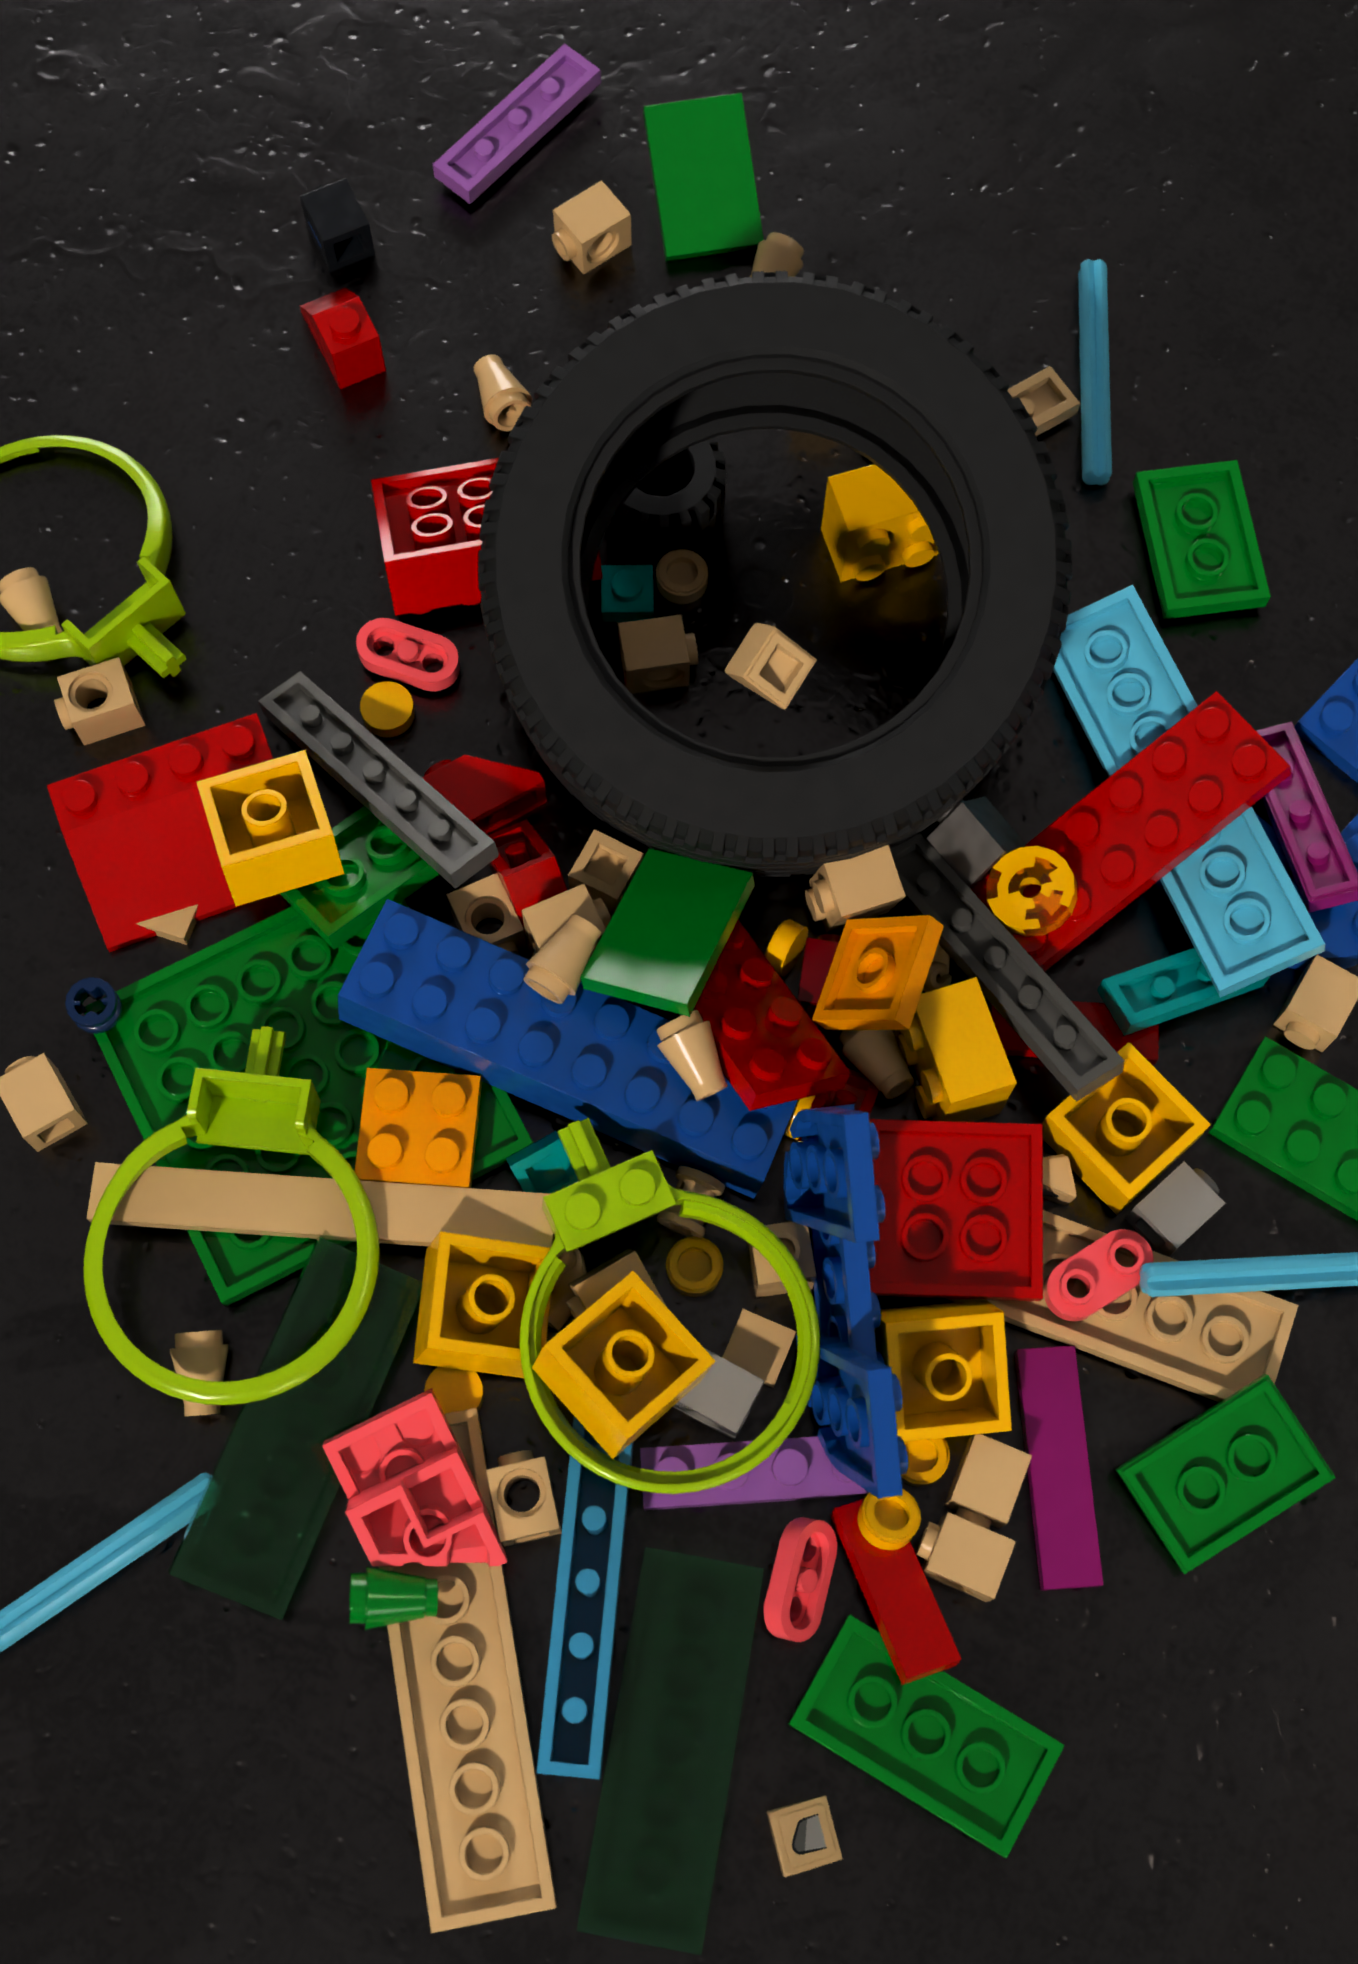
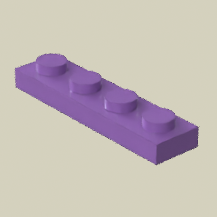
M564 43L433 163L434 177L471 204L601 84V70Z
M818 1436L786 1438L766 1460L751 1471L714 1488L679 1494L643 1491L644 1510L867 1496L869 1492L841 1474L832 1465L825 1454ZM753 1441L640 1448L641 1468L672 1472L702 1468L727 1459Z

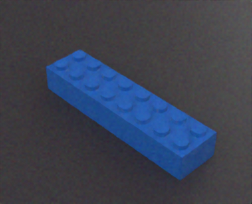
M386 900L338 993L339 1020L466 1075L481 1076L482 1081L570 1120L582 1121L589 1118L594 1130L644 1152L652 1150L654 1155L677 1166L697 1169L718 1179L727 1188L753 1199L756 1197L766 1178L798 1099L749 1111L723 1073L728 1087L705 1099L696 1101L690 1088L657 1047L661 1040L656 1029L670 1022V1020L619 998L583 989L582 982H580L574 996L568 995L563 1004L552 1002L534 991L523 980L529 970L526 965L529 959L392 900Z

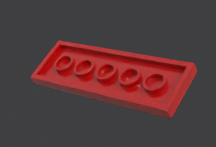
M1216 691L1024 846L1044 847L1054 850L1063 857L1076 879L1078 899L1072 915L1069 907L1064 905L1054 918L1047 911L1039 915L1026 914L1025 920L1038 918L1040 928L1023 930L1026 937L1012 932L1010 934L1044 971L1048 970L1290 776V765ZM1051 865L1054 870L1057 869L1055 865ZM995 869L971 888L991 912L992 910L987 900L998 897L997 884L1002 874ZM1015 873L1008 885V893L1019 891L1021 881L1029 876L1026 875L1020 878ZM1044 876L1041 884L1049 883L1052 881H1050L1046 876ZM1035 884L1029 885L1024 889L1022 895L1027 898H1033L1040 893L1041 887ZM1055 890V896L1062 897L1063 891Z

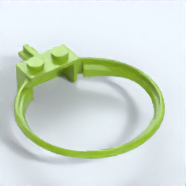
M72 435L37 436L1 446L0 464L19 456L37 453L39 448L47 447L77 448L105 457L123 469L141 490L147 506L148 522L145 540L139 555L140 559L137 561L146 580L145 584L84 634L68 619L61 624L64 631L59 634L55 625L28 631L0 632V659L14 662H40L65 657H81L92 666L119 657L123 666H125L134 657L139 655L163 679L169 674L173 677L181 671L179 665L186 660V656L163 633L186 615V612L171 581L165 576L172 550V524L164 495L152 475L134 458L118 448L86 437Z
M261 1026V1029L252 1030L245 1073L195 1068L187 1114L179 1120L159 1129L140 1143L127 1156L110 1180L98 1203L86 1240L84 1254L86 1299L95 1326L108 1349L134 1376L152 1388L189 1402L206 1405L246 1404L276 1396L302 1384L321 1371L347 1345L368 1310L376 1285L380 1256L379 1235L370 1200L347 1160L316 1130L321 1100L312 1080L279 1076L286 1033L274 1031L273 1027ZM197 1136L196 1141L198 1144L310 1155L334 1179L348 1203L353 1218L357 1242L356 1269L350 1292L338 1317L321 1339L303 1355L275 1371L258 1377L220 1382L199 1380L174 1373L149 1359L134 1346L122 1331L109 1306L103 1279V1253L108 1228L115 1210L132 1184L146 1169L171 1151L187 1144V1138Z
M590 1119L577 1120L568 1124V1127L559 1130L557 1133L579 1182L543 1197L542 1209L553 1231L555 1240L540 1264L529 1287L520 1323L519 1345L521 1366L531 1401L541 1421L561 1447L581 1465L611 1482L635 1490L665 1494L697 1492L730 1482L758 1466L785 1441L801 1418L812 1394L820 1357V1330L814 1298L806 1277L787 1247L757 1218L724 1200L705 1194L684 1191L669 1185L652 1150L611 1167ZM681 1205L678 1217L700 1220L728 1230L753 1246L770 1263L781 1279L792 1304L797 1329V1359L793 1379L782 1406L766 1429L753 1442L727 1459L706 1467L675 1472L655 1471L637 1468L612 1459L587 1442L567 1421L559 1409L550 1388L532 1369V1366L541 1351L542 1324L549 1297L556 1282L567 1267L559 1257L565 1252L573 1251L670 1207Z

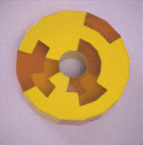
M1040 846L1019 847L1005 854L992 867L986 882L987 901L994 916L1008 931L1025 937L1046 935L1060 928L1072 915L1078 899L1077 882L1067 861L1054 850ZM1035 884L1041 887L1040 893L1033 898H1027L1022 895L1024 889L1029 885Z

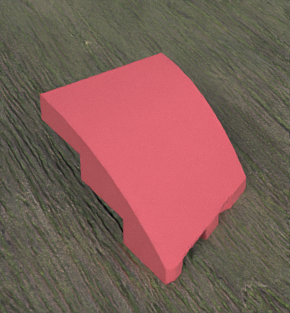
M432 1388L324 1440L322 1447L348 1498L345 1513L371 1566H403L406 1563H421L424 1566H447L449 1563H487L489 1566H501L507 1563L506 1553L490 1514Z

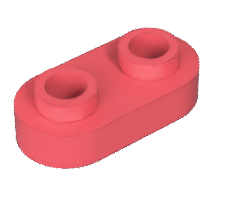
M391 618L373 619L367 622L358 632L356 647L359 658L364 667L375 674L426 691L444 690L451 686L459 675L460 661L458 651L453 642L442 635ZM384 646L394 649L392 653L386 656L377 654V651ZM431 663L443 665L437 672L425 670Z
M1118 1229L1109 1232L1061 1262L1050 1272L1044 1283L1043 1294L1048 1308L1053 1314L1063 1320L1081 1321L1139 1286L1141 1266L1145 1263L1154 1262L1153 1252L1149 1243L1144 1237L1134 1231ZM1117 1249H1126L1133 1255L1134 1264L1132 1267H1123L1116 1261L1115 1252ZM1070 1279L1080 1280L1086 1287L1085 1297L1076 1298L1072 1296L1067 1290V1281Z
M798 1517L785 1527L781 1535L763 1608L767 1629L777 1638L804 1642L814 1635L820 1625L837 1556L835 1532L825 1521Z

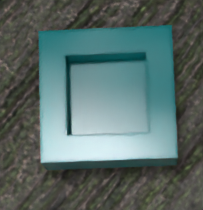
M601 565L603 577L601 579L602 622H631L654 618L653 565Z
M556 1131L506 1158L524 1192L551 1194L579 1182Z

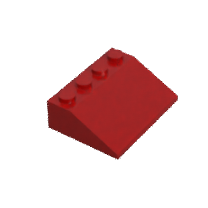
M499 458L371 480L384 563L395 616L408 613L425 614L433 609L481 603V591L478 588V552L481 550L482 541L479 534L484 504L487 499H490L492 494L489 484ZM599 552L594 564L592 581L603 579Z
M257 713L47 785L62 834L109 952L157 936L155 931L136 923L197 904L196 922L236 908L219 861L197 781L274 759Z

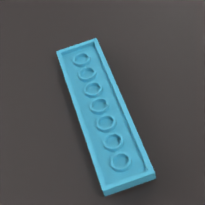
M1133 585L1067 616L1066 629L1061 632L1060 637L1062 645L1053 671L1109 778L1198 705ZM1252 806L1160 879L1220 998L1325 951V943Z

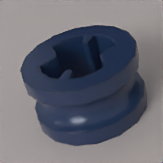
M89 977L79 980L70 988L66 995L65 1006L68 1015L80 1029L87 1033L99 1034L106 1032L114 1027L121 1017L122 1003L120 997L111 985L101 978ZM103 995L107 996L101 999V1002L106 1007L102 1013L98 1015L90 1011L85 1016L81 1015L87 1012L83 1002L89 996L94 1000L100 999Z

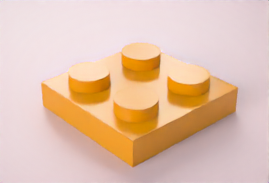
M931 915L847 919L812 1021L825 1030H909L944 925Z
M367 1068L354 1171L359 1180L471 1188L482 1090L481 1076Z

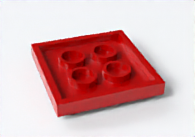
M869 1119V1122H873L876 1126L880 1144L878 1159L873 1160L875 1185L881 1188L885 1201V1219L882 1223H878L880 1240L873 1241L876 1260L874 1268L869 1269L871 1292H874L877 1296L1041 1301L1043 1299V1124Z

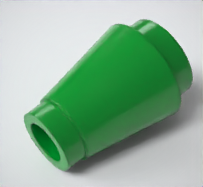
M366 1567V1573H351L349 1624H364L365 1630L424 1617L437 1616V1579H425V1577L372 1567Z

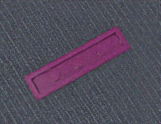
M1292 721L1256 730L1291 767V775L1262 797L1261 800L1308 913L1358 901V872Z
M1075 1345L1017 1349L1014 1352L1024 1446L1025 1453L1032 1455L1027 1473L1040 1590L1101 1587L1104 1584Z

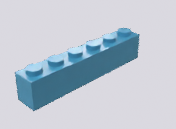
M574 1416L573 1428L593 1447L609 1456ZM634 1441L614 1459L631 1466ZM571 1455L568 1467L536 1773L601 1779L629 1488L595 1474L581 1465Z

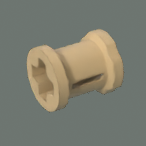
M679 1166L675 1173L676 1178L679 1180L675 1188L715 1197L721 1196L725 1189V1185L721 1181L694 1168ZM675 1205L659 1212L657 1222L668 1229L687 1237L696 1236L700 1239L703 1238L705 1234L704 1222L678 1217L681 1205Z

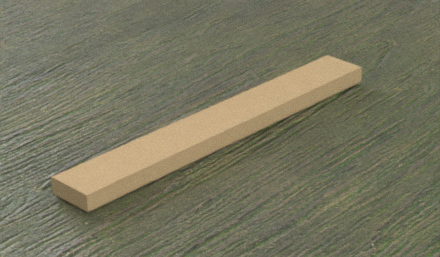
M95 1162L86 1218L90 1223L107 1185L121 1164ZM150 1166L123 1196L110 1225L356 1242L354 1222L348 1203L332 1178ZM360 1180L375 1215L379 1243L428 1247L440 1231L551 1248L554 1242L553 1231L542 1209L543 1197L549 1195V1193Z

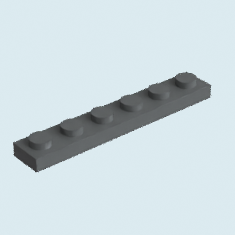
M301 671L258 700L263 714L302 750H306L307 755L455 889L499 856L494 840Z
M921 833L898 846L890 848L906 895L901 901L914 916L931 915L944 925L939 945L969 979L977 977L986 999L1076 1102L1123 1072V1058Z

